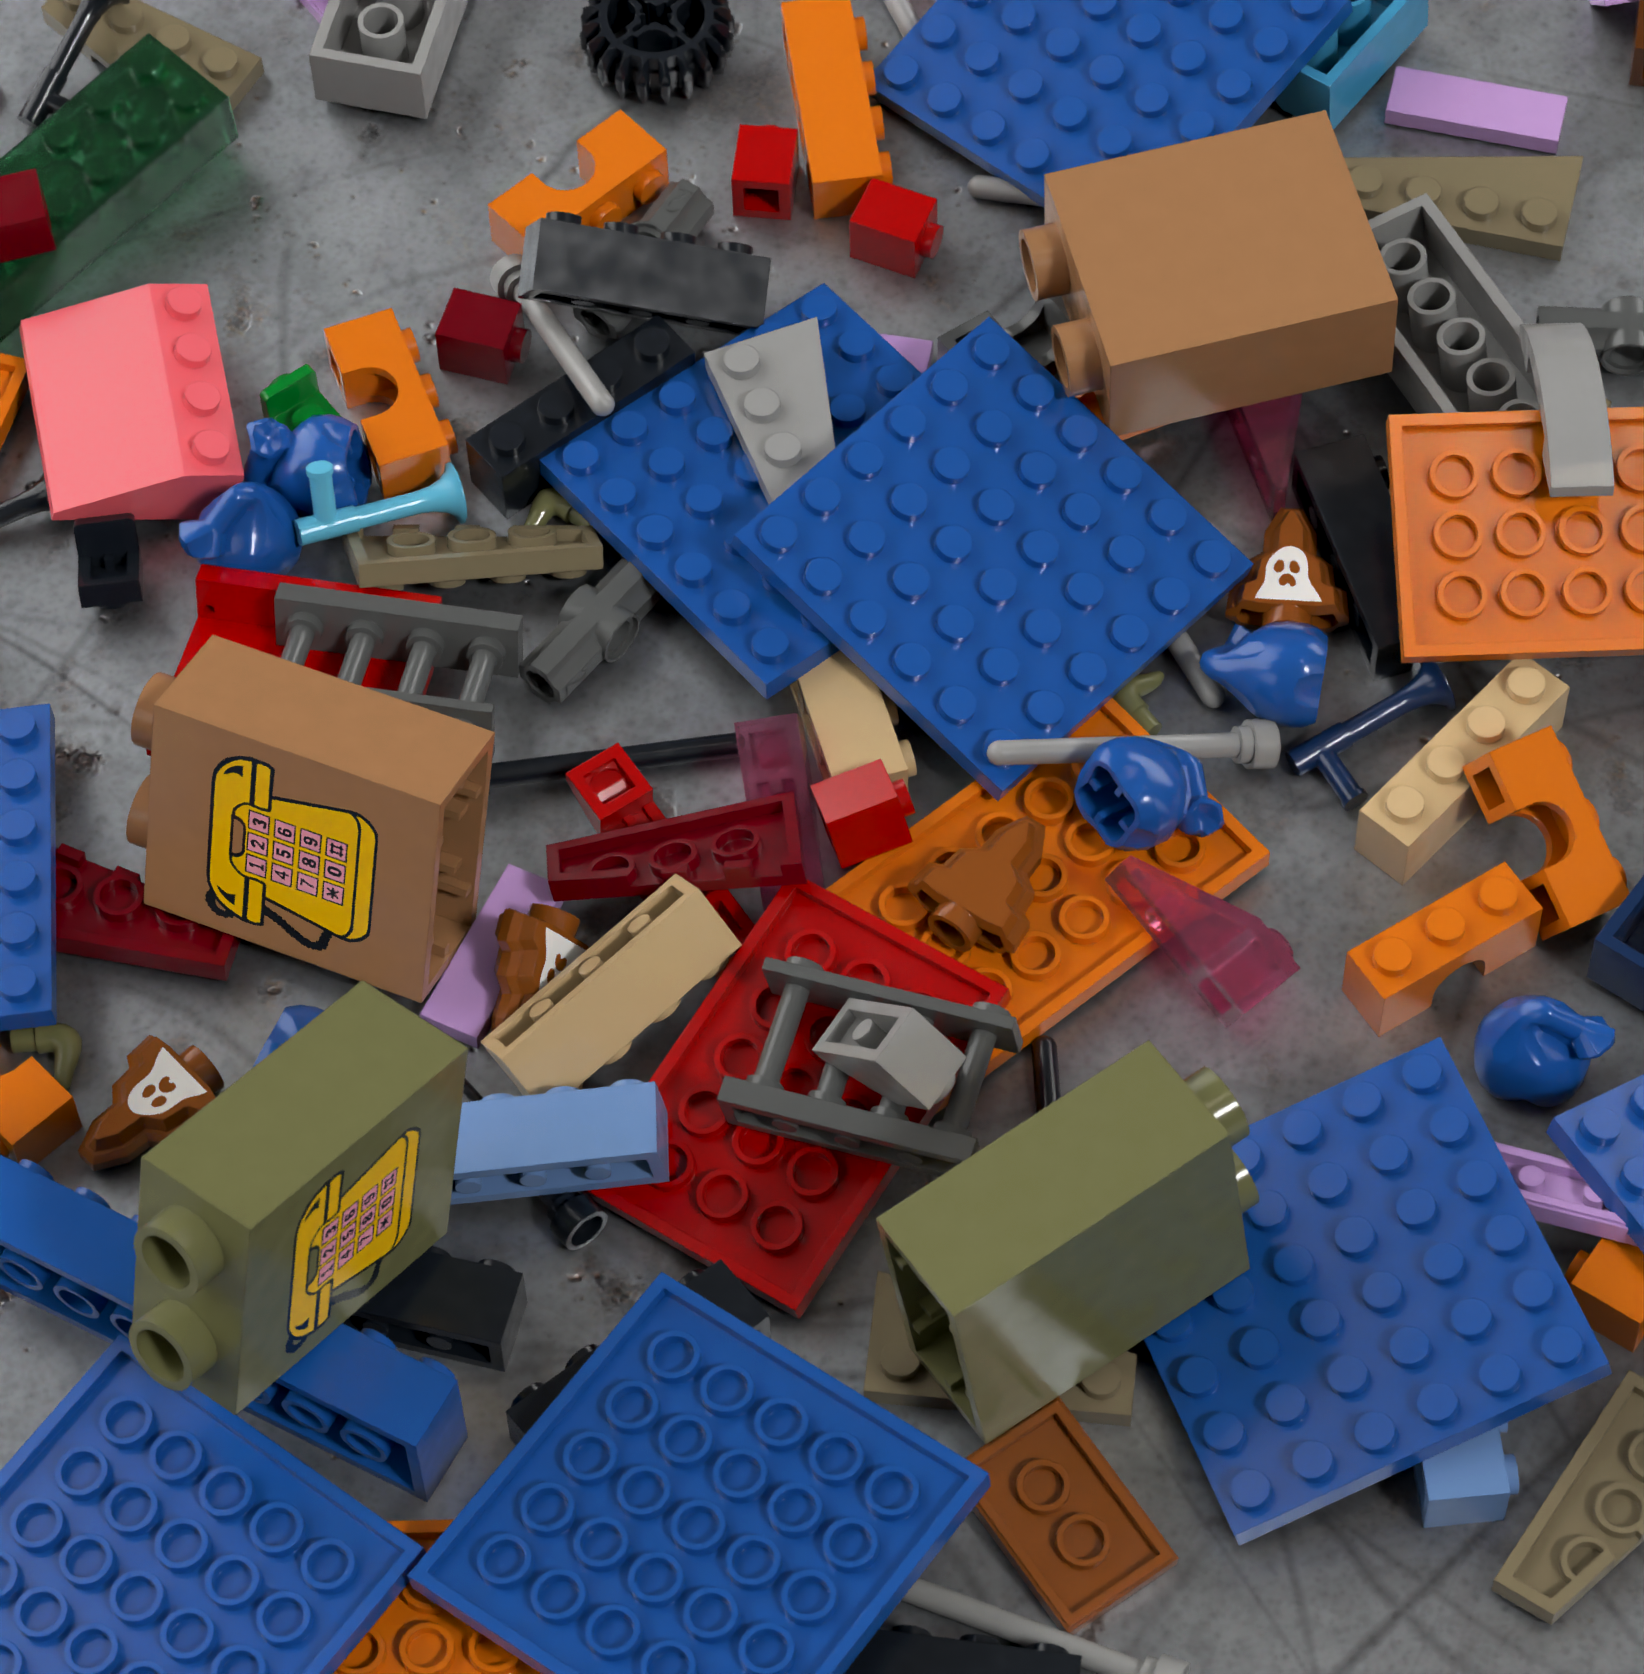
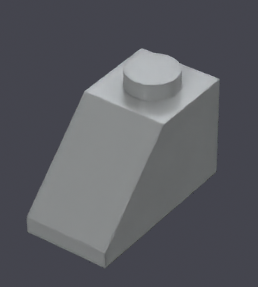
M853 998L847 1000L812 1049L824 1061L892 1102L930 1110L934 1104L948 1095L955 1084L956 1072L967 1058L914 1008Z

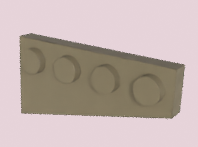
M1584 156L1344 157L1368 220L1427 193L1464 243L1561 261Z
M394 524L393 535L364 536V528L360 529L359 532L343 535V548L359 588L376 587L401 591L404 589L405 584L429 583L437 588H455L464 585L468 579L490 578L493 582L509 584L521 582L526 579V575L550 573L556 578L573 579L584 576L586 570L603 569V545L592 526L513 525L508 529V537H498L495 531L480 527V525H455V529L450 531L447 536H433L429 533L420 532L419 525Z
M1631 1370L1623 1378L1493 1581L1492 1591L1550 1625L1556 1622L1644 1541V1377Z

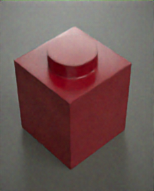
M36 168L0 176V263L57 250L47 202Z
M453 288L435 332L440 369L508 385L516 363L524 364L531 345L532 333L530 329L524 326L522 303Z

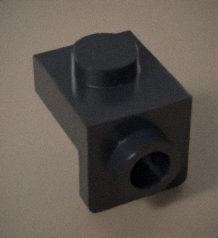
M122 513L75 520L74 536L78 553V591L81 608L98 606L102 609H118L128 605L130 602L143 601V563L134 515L132 513Z

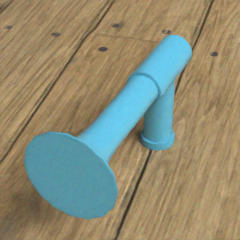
M319 460L311 462L306 466L314 515L293 520L297 542L300 546L359 532L362 528L430 512L451 514L463 524L467 520V505L459 475L455 467L450 462H447L442 476L428 487L355 507L351 505L336 509L332 474L334 473L333 464L329 461Z

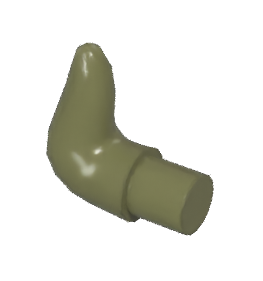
M548 486L537 493L524 525H546L553 516H558L566 523L571 522L574 525L591 526L552 486Z
M1161 671L1137 675L1113 697L1150 735H1157L1162 728V724L1148 710L1149 705L1141 697L1151 693L1161 685L1164 679V674Z
M57 1023V1025L10 1031L11 1048L14 1054L37 1051L39 1054L54 1053L55 1079L66 1090L70 1089L82 1051V1038L77 1030L67 1024Z

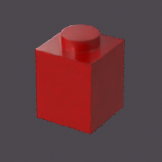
M739 125L731 177L733 216L791 220L799 170L798 129L783 128L776 125Z
M872 178L849 220L850 257L915 278L925 258L933 259L942 242L944 227L937 224V199Z
M881 759L810 785L825 831L842 869L913 842L905 817L916 814L903 778L891 782Z

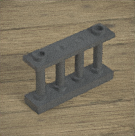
M282 582L279 583L274 597L276 645L284 646L280 658L304 666L310 650L345 654L337 678L360 686L371 658L407 662L397 691L366 688L495 732L494 704H486L484 701L493 675L519 677V664L523 661V615ZM432 666L468 671L458 700L422 695ZM494 737L493 756H494V753H495V737Z
M791 956L786 961L765 957L762 971L771 993L780 995L781 998L755 1074L748 1075L746 1080L726 1075L724 1077L717 1101L727 1123L936 1176L943 1175L981 1150L977 1138L972 1137L971 1132L967 1129L993 1049L997 1048L1020 1054L1023 1039L1016 1017H1012L1006 1009L988 1002H975L971 1007L827 972L818 963L803 957ZM853 998L912 1007L944 1036L968 1041L964 1052L967 1058L959 1068L943 1120L935 1122L933 1127L910 1122L909 1118L904 1114L907 1106L896 1104L882 1096L879 1106H873L870 1111L846 1106L842 1096L849 1075L828 1062L825 1063L817 1090L809 1091L808 1096L784 1090L780 1080L806 1003L809 1002L841 1010L847 1000Z

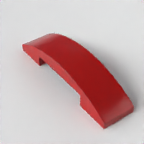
M619 743L614 744L565 773L567 783L597 834L666 819L653 801V788ZM728 889L701 891L742 944L755 925ZM641 895L640 897L644 901L650 895Z

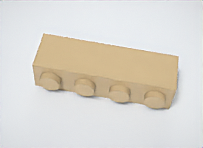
M839 650L790 684L822 780L881 759L891 782L903 778L908 789V777L916 776L917 769L908 739L898 741L893 727L899 724L896 704L882 690L880 691V688L846 655Z
M1515 659L1509 662L1359 810L1354 850L1403 886L1480 809L1462 767L1490 751L1550 725L1556 734L1563 726L1570 686L1532 659Z
M674 874L480 1042L523 1096L544 1094L548 1090L560 1086L582 1089L583 1082L600 1067L612 1064L623 1057L630 1049L632 1040L651 1023H657L669 1017L678 1008L681 1002L680 998L696 984L720 973L728 964L729 956L742 944L700 889L679 875Z

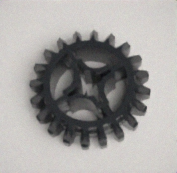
M589 0V6L583 7L580 44L581 49L584 50L586 64L590 68V73H598V78L601 80L603 88L616 85V90L619 92L621 99L632 92L638 93V97L643 105L651 95H660L666 105L673 93L679 92L690 99L694 90L693 85L709 89L713 79L712 74L719 75L724 73V67L727 64L726 58L731 57L734 49L733 33L735 32L734 16L731 15V9H729L728 0ZM626 26V33L617 38L615 36L621 27ZM697 26L700 29L694 38L690 39L689 31Z

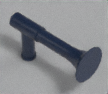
M1435 662L1420 663L1418 673L1407 685L1342 723L1338 722L1285 752L1287 762L1292 771L1299 777L1317 767L1341 800V806L1344 810H1353L1367 799L1368 794L1364 788H1360L1338 755L1353 747L1355 742L1420 707L1438 704L1443 705L1450 711H1454L1456 702L1452 689Z

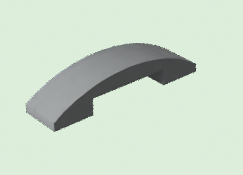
M1582 323L1520 324L1519 337L1526 373L1533 374L1545 436L1542 457L1550 497L1613 496L1614 471L1607 404L1598 358L1588 330Z

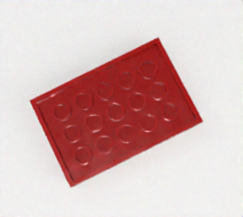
M808 879V884L781 886L648 1081L656 1082L668 1111L669 1182L581 1191L582 1194H589L598 1204L707 1267L721 1259L747 1290L797 1319L801 1318L900 1166L727 1123L717 1101L724 1077L726 1075L746 1080L748 1075L755 1074L781 998L780 995L771 993L762 971L765 957L786 961L791 956L803 957L818 963L827 972L971 1007L975 1002H988L1005 1009L1011 1000L1009 988ZM809 1002L806 1003L780 1080L784 1090L808 1096L809 1091L817 1090L826 1061L816 1055L812 1049L840 1010ZM945 1036L964 1054L968 1041ZM851 1076L848 1078L842 1096L846 1106L870 1111L873 1106H879L882 1098L881 1094ZM945 1098L934 1104L930 1110L907 1106L904 1114L909 1118L910 1122L928 1126Z

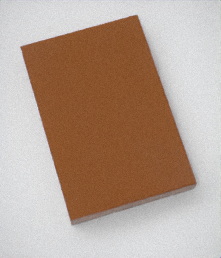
M1059 1396L988 1444L983 1445L965 1457V1459L988 1472L991 1483L990 1488L972 1511L1059 1630L1073 1635L1177 1565L1178 1556Z

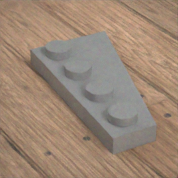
M817 317L704 353L706 371L744 453L747 455L758 478L759 485L768 504L773 502L835 449Z

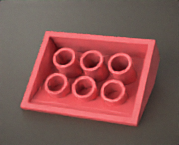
M149 283L21 320L19 330L52 520H77L122 513H132L135 520L198 519L202 510L215 498L235 484L243 482L244 470L208 284Z

